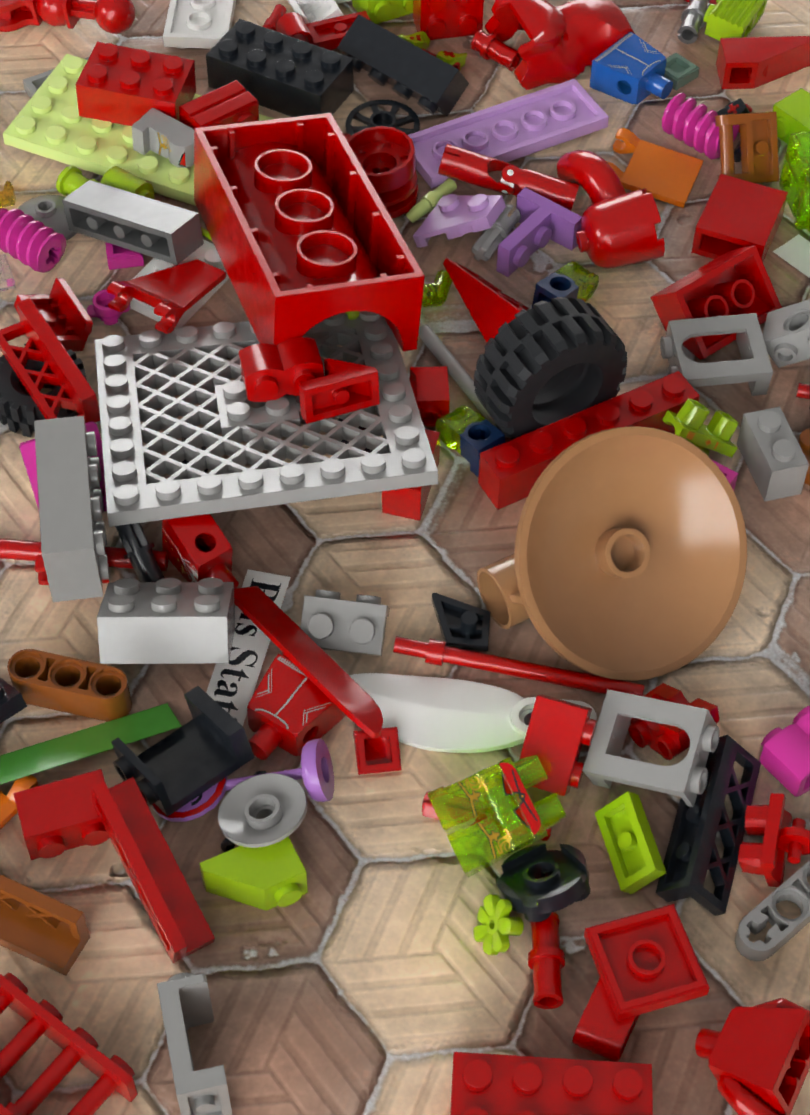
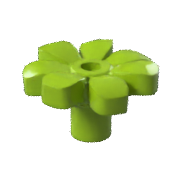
M489 894L485 896L483 900L484 906H480L477 914V920L482 925L474 927L473 934L476 942H483V950L486 954L498 955L499 952L504 953L509 949V935L520 936L522 934L524 922L520 917H509L512 910L510 900L500 899L499 895Z

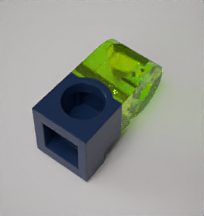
M571 261L536 283L532 308L535 303L540 301L549 303L552 298L557 297L576 298L586 302L597 289L599 277L595 273L583 268L577 262Z
M461 405L436 421V429L440 432L442 442L448 448L455 449L470 463V471L477 477H479L480 453L505 443V434L466 405Z

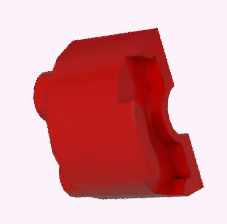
M664 683L644 695V697L708 709L716 724L720 720L718 706L700 698L689 703L681 690ZM636 718L631 719L628 732L632 740L641 748L648 745L666 760L670 761L690 747L689 736L683 729Z

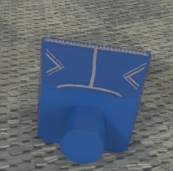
M632 32L626 34L592 60L590 87L630 104L640 103L651 93L661 99L667 98L673 88V82L664 77L666 57Z

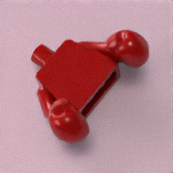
M778 998L753 1007H735L730 1011L721 1032L706 1028L700 1030L695 1043L696 1053L699 1057L708 1059V1067L717 1080L719 1093L738 1115L791 1114L810 1069L809 1010L787 999Z

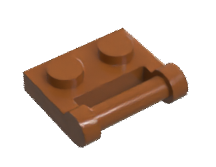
M776 112L715 116V127H719L721 174L753 183L778 182L779 162ZM733 125H740L741 174H735Z

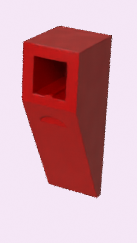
M810 36L720 38L716 67L721 89H753L810 66Z

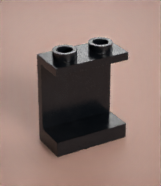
M199 686L184 694L193 720L138 756L119 737L111 742L118 757L113 764L123 781L134 777L147 805L150 807L155 803L167 817L255 758L244 727Z

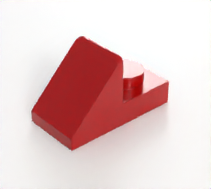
M328 358L324 359L325 376L298 383L301 417L306 424L380 404L378 370L375 367Z

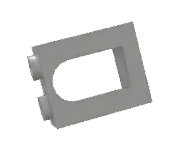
M757 313L671 320L668 322L666 336H662L660 339L661 356L663 359H668L669 363L667 375L679 371L692 387L748 382L752 396L767 394L773 369ZM737 333L736 341L742 360L698 363L684 355L682 345L687 339L693 337Z
M607 689L582 771L593 785L610 789L613 781L680 796L687 806L694 807L697 794H702L705 790L708 779V770L705 766L709 752L713 753L717 748L720 730L708 709ZM636 718L683 729L690 739V748L686 757L672 766H661L620 757L631 719Z

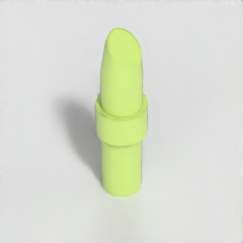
M448 178L436 189L425 194L406 214L407 218L414 223L428 212H431L443 195L451 194L457 189L455 181Z

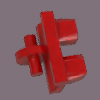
M771 793L769 805H750L746 807L745 828L747 834L764 836L763 843L742 842L738 855V862L742 872L764 875L768 887H779L783 884L786 856L789 863L798 864L801 861V855L810 854V831L805 829L806 821L801 818H795L792 821L791 813L784 809L786 798L782 793Z

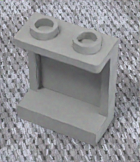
M179 973L170 977L168 981L157 983L173 1080L181 1115H232L224 1066L219 1065L194 1071L187 1030L190 1027L214 1021L206 974Z

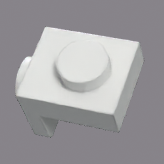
M289 0L294 12L300 14L306 24L343 16L335 0H313L304 7H301L297 0Z

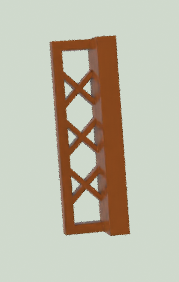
M0 874V945L66 976L90 939L84 913Z

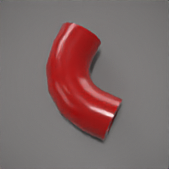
M576 150L560 157L557 163L559 179L581 185L593 204L626 194L617 173L607 161L596 153Z

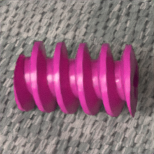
M679 93L674 96L668 103L662 117L663 131L669 135L673 134L674 138L684 141L686 145L694 147L699 153H705V156L711 160L719 158V127H715V116L718 113L714 110H710L707 113V106L704 104L697 106V101L694 98H688L685 101V93ZM733 125V142L737 137L739 125Z
M1 208L0 249L5 253H9L13 258L19 259L24 265L30 266L34 271L45 273L53 269L65 252L66 238L64 235L55 232L51 227L45 226L41 221L34 220L31 215L24 214L20 209L13 208L8 211V209Z

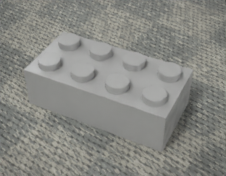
M84 415L34 421L41 551L53 602L103 597L102 580L110 579L108 557L105 554V546L107 545L105 523L102 521L104 502L99 482L102 481L99 457H91L97 456L95 432H87Z

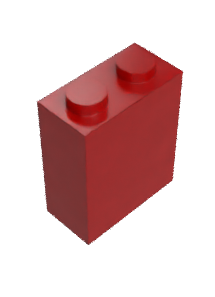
M720 174L696 225L691 253L716 259L729 250L756 245L762 262H764L782 220L788 192Z

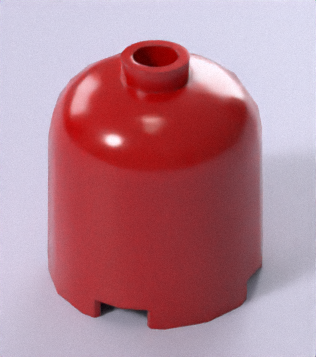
M646 188L590 205L583 213L581 231L576 232L579 251L581 253L587 252L590 260L596 266L604 269L662 258L665 253L664 238L657 239L655 224L661 223V218L652 193H647Z

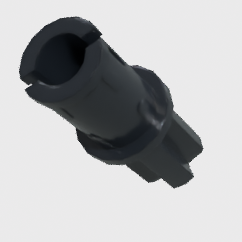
M141 524L115 526L127 552L124 558L130 559L139 581L157 582L160 579H164L165 577L151 549L155 545L154 543L149 544Z

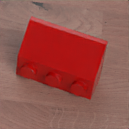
M756 245L729 250L650 297L666 331L668 322L671 320L757 313L759 324L761 325L766 322L768 312L782 308ZM737 333L693 337L687 339L683 346L701 360L735 341Z

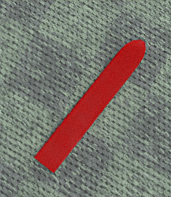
M258 586L235 588L234 604L282 651V655L291 660L364 732L372 738L380 737L383 717L379 706L373 698Z

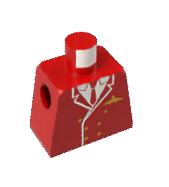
M211 514L162 520V551H168L169 560L187 582H199L205 578H218L223 582H233L234 589L238 587L239 582L232 574V546Z

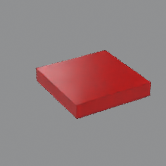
M674 904L585 928L584 938L617 1021L708 995L710 987Z

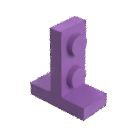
M525 187L517 194L516 208L521 214L520 225L498 245L496 271L509 277L518 267H523L536 250L545 247L550 239L572 251L578 246L576 232L581 231L582 216Z

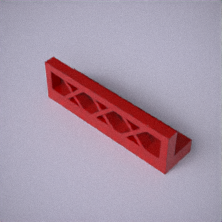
M31 298L17 302L20 322L0 330V350L44 418L55 419L60 408L77 411L78 416L84 415L85 423L100 421L96 393ZM22 335H26L29 339L24 348L9 345L7 342ZM28 359L44 362L41 371L25 369L24 367ZM44 383L61 387L57 396L42 394L40 391Z
M134 777L109 789L105 781L92 786V803L171 962L174 963L213 943L215 937Z

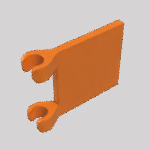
M620 128L615 135V138L619 140L614 142L613 150L619 154L633 153L625 172H622L611 162H608V164L617 173L624 189L636 191L646 188L647 193L651 192L654 199L684 208L704 160L641 140L629 129Z

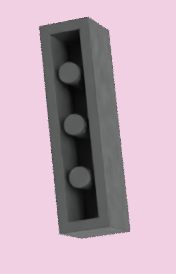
M92 180L87 181L62 199L70 231L178 265L204 244L199 214L194 211Z

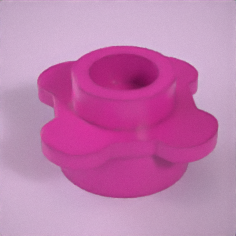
M107 289L93 296V305L87 307V313L91 318H99L105 325H114L118 322L120 316L128 312L131 307L129 304L128 308L123 312L109 308L108 303L115 298V295L108 293Z

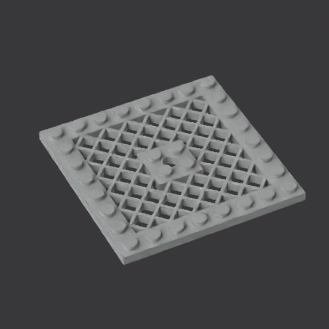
M359 311L357 319L349 320L346 313H340L319 322L302 336L316 340L320 357L323 356L327 359L375 367L378 370L379 405L306 424L301 417L299 396L286 394L279 399L267 402H252L247 399L241 374L239 351L250 345L260 344L249 321L238 323L219 322L215 325L204 327L184 326L173 330L169 334L149 330L137 335H109L103 339H95L109 527L438 484L437 466L397 340L384 316L373 312ZM321 358L322 363H323L324 376H325L324 359ZM340 418V419H343V421L340 422V421L335 420V419ZM199 424L204 425L202 428L197 427ZM361 426V427H364V428H366V429H365V430H361V429H359L358 427ZM160 429L165 430V431L162 432V433L157 432V431H159ZM320 431H323V432H325V433H327V434L322 435V434H319V432H320ZM281 436H284V437H286L287 439H286V440H282V439H280V437H281ZM182 437L186 438L183 442L179 440ZM344 439L346 441H349V443L345 444L341 441ZM242 441L247 442L246 445H242V444H240V443H241ZM307 445V446H309V448H308V449H305V448H303V447H301V446ZM202 446L208 447L205 451L200 449ZM367 448L372 450V452L369 453L363 450ZM264 449L270 451L268 454L262 453ZM163 451L168 452L166 455L160 454ZM327 453V454H330V455H333V456L330 457V458H328V457L323 456V455H325V454ZM224 455L230 456L228 459L222 458ZM286 458H288V459L293 460V461H291L290 463H287V462H285L284 460H285ZM184 460L190 461L187 464L181 463ZM246 463L252 465L250 468L244 467ZM206 468L212 470L209 473L203 472ZM166 473L169 474V475H171V476H170L169 478H167V479L164 478V477H162V476H164Z

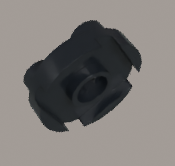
M544 843L523 848L509 856L501 865L503 874L500 878L498 876L496 878L501 899L510 900L512 911L524 913L525 919L530 922L544 921L549 918L552 912L586 899L591 892L589 871L583 853L577 848L568 844H560L561 851H547L546 844Z

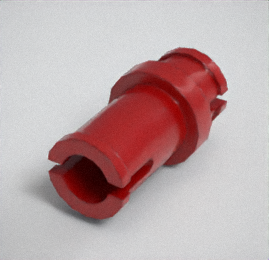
M479 30L472 39L471 49L480 52V57L486 60L492 59L510 71L516 69L520 63L521 56L518 54V50L516 51L500 42L498 36L494 34L487 35L484 31Z

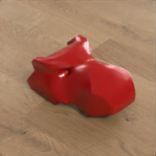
M496 0L491 9L494 16L485 25L489 35L494 34L498 36L500 42H505L512 38L517 30H524L530 38V41L518 48V54L521 56L522 61L514 70L516 79L526 90L547 83L560 84L575 79L577 75L584 72L585 66H592V60L629 32L634 33L627 18L613 0H573L557 7L545 0Z

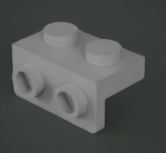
M316 590L315 597L304 595L300 628L321 649L382 656L386 620L389 617L390 608L387 605H381V597L357 595L356 601L340 600L341 593L328 590Z

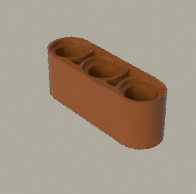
M35 649L20 650L13 654L8 661L7 668L12 686L21 693L26 704L106 722L127 716L131 711L132 701L126 674L121 669Z

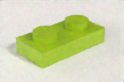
M627 791L595 812L622 892L633 894L666 874L638 794Z

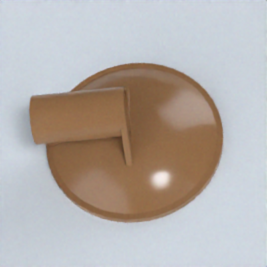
M634 426L607 429L588 435L562 451L541 473L532 487L521 512L515 539V553L480 568L477 572L478 589L486 609L491 612V617L501 628L509 629L530 619L545 642L559 656L572 665L586 672L610 679L628 681L651 679L676 671L693 661L715 641L725 628L738 603L746 573L747 536L740 505L727 478L707 454L694 444L670 432L650 427Z

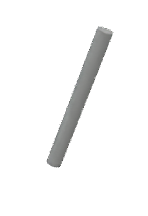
M427 324L419 327V338L442 366H448L449 375L484 418L501 431L475 394L474 380Z

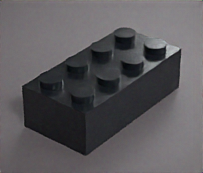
M239 19L206 54L209 87L218 89L237 80L246 89V92L249 91L258 100L260 106L290 117L331 113L333 115L354 91L353 58Z

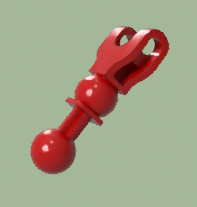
M0 0L1 32L15 31L28 25L39 26L42 21L52 26H65L67 24L69 29H73L80 18L96 20L100 28L108 33L119 34L127 31L135 20V7L131 0Z

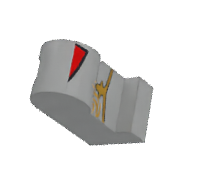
M151 108L132 125L133 150L143 155L151 150L165 158H169L170 163L179 168H187L194 165V129L155 108Z

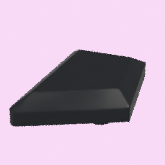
M433 593L432 604L443 639L447 642L446 646L465 650L488 651L491 612L438 593Z

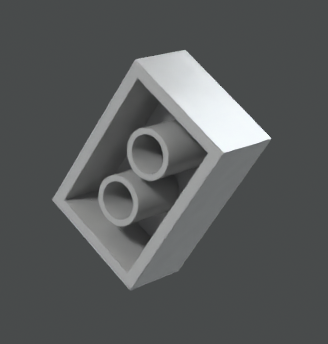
M123 578L115 582H109L97 615L100 664L229 663L235 631L233 582H223L218 578H205L199 582H181L175 578H164L157 582H139L133 578Z

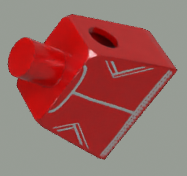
M281 654L274 658L247 706L248 725L252 732H254L249 739L253 754L261 760H266L278 746L293 756H301L303 746L308 741L320 739L345 717V714L291 660Z

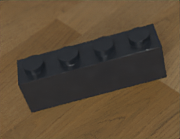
M361 15L357 16L337 47L343 55L353 58V70L360 72L361 69L369 72L368 76L381 86H384L386 82L394 86L392 88L393 91L406 100H409L410 97L417 99V104L431 114L438 111L448 116L469 85L459 69Z

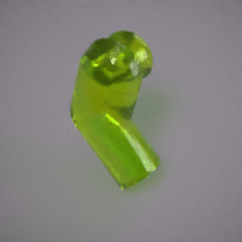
M446 270L438 271L433 283L424 284L423 307H438L447 300L453 281Z

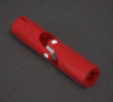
M448 143L438 170V174L506 195L512 194L516 197L526 187L572 211L579 189V184L537 171L521 169L516 165ZM502 171V178L499 182H496L488 173Z

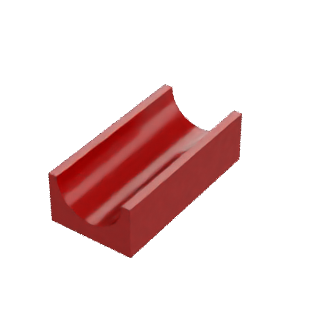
M331 113L194 128V202L259 343L278 345L288 339L302 337L316 324L334 315L351 311H367L384 316L403 352L417 350L425 275Z

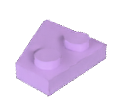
M485 194L443 195L413 235L417 247L428 246V241L431 237L446 233L448 240L470 232L475 233L491 228L506 208L502 195Z

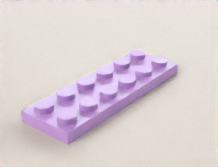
M572 79L409 134L408 136L412 139L415 148L416 170L432 189L450 178L438 174L447 143L504 162H510L607 128L609 116L578 81Z

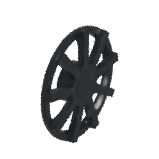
M393 100L365 102L350 112L345 124L346 133L351 136L365 128L376 126L394 127L405 132L407 135L420 131V121L417 114L407 105ZM377 105H390L392 109L390 112L379 111ZM370 107L373 114L368 118L360 114L359 111ZM400 108L409 113V116L396 120L395 115ZM352 119H355L368 126H352L351 122ZM414 122L413 129L399 127Z

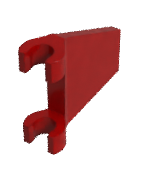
M196 259L132 280L113 281L107 287V292L115 295V298L108 303V307L118 312H123L128 308L132 299L135 298L155 307L154 314L162 317L155 324V329L169 334L175 329L180 318L189 308L226 278V272Z

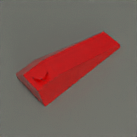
M447 257L444 260L443 265L486 342L490 338H495L499 333L498 329L505 322L508 324L516 318L515 314L523 309L528 311L527 306L502 293L501 289L471 269Z

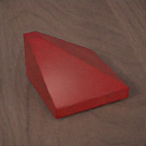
M397 727L382 728L378 738L370 737L363 730L353 731L358 775L402 770Z

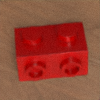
M64 278L55 279L50 294L17 295L14 304L17 312L16 303L31 298L66 351L69 349L72 351L84 350L88 336L92 332L93 321Z

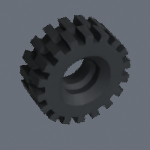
M69 349L67 351L87 380L82 360L80 358L77 359L76 353ZM2 355L0 357V422L3 425L8 423L9 430L14 433L21 428L23 436L31 437L32 432H35L34 421L45 420L5 356ZM28 359L24 368L40 372L44 362ZM44 383L42 388L53 389L46 394L57 396L61 387ZM60 408L57 418L74 417L79 414L74 410Z

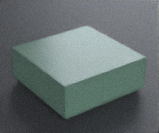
M674 53L666 58L664 77L673 82L674 90L677 91L698 77L700 68L678 53Z

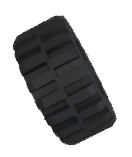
M557 297L552 298L549 303L546 301L535 303L532 309L528 311L523 309L515 314L516 318L507 324L505 322L498 329L499 333L495 338H490L486 343L485 353L479 355L476 363L477 370L474 372L475 394L478 400L506 437L513 440L616 397L620 391L619 384L624 382L626 376L627 352L622 340L590 303H585L583 300L576 298Z

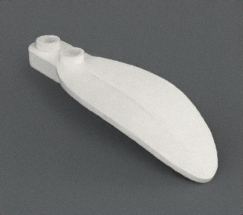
M384 673L349 675L379 706L383 717L382 728L397 727L399 742L436 752L480 753L506 749L524 743L529 726L527 724L530 722L536 697L523 698L517 693L501 687L467 680ZM564 700L574 704L592 708L589 704L582 701ZM592 708L590 719L597 720L596 712Z

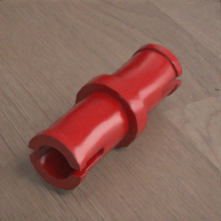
M552 912L549 918L544 921L530 922L532 950L528 953V966L533 970V1002L536 1007L541 1009H555L564 1002L561 969L565 966V953L560 949V919L558 914Z

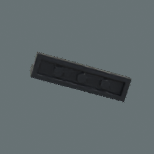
M728 734L719 737L715 752H709L705 766L708 770L707 784L704 792L697 794L694 807L687 806L683 799L680 798L663 862L666 874L659 878L656 894L666 902L691 897L714 916L726 913L737 867L740 844H742L746 829V807L752 804L761 766L760 761ZM735 761L744 768L740 784L733 767ZM726 794L729 795L733 808L731 820H729L724 804ZM717 831L720 833L724 846L722 858H720L715 844ZM707 870H710L715 885L713 894L703 887Z

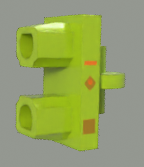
M690 398L687 399L678 414L667 410L662 421L674 426L677 436L691 442L707 454V456H709L710 449L728 457H733L737 447L730 439L739 423L731 415L716 410L709 424L704 425L703 423L710 410L705 405Z

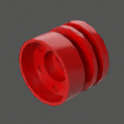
M385 126L365 128L353 134L347 142L391 218H397L409 212L416 204L419 195L418 178L415 170V148L412 139L401 130Z

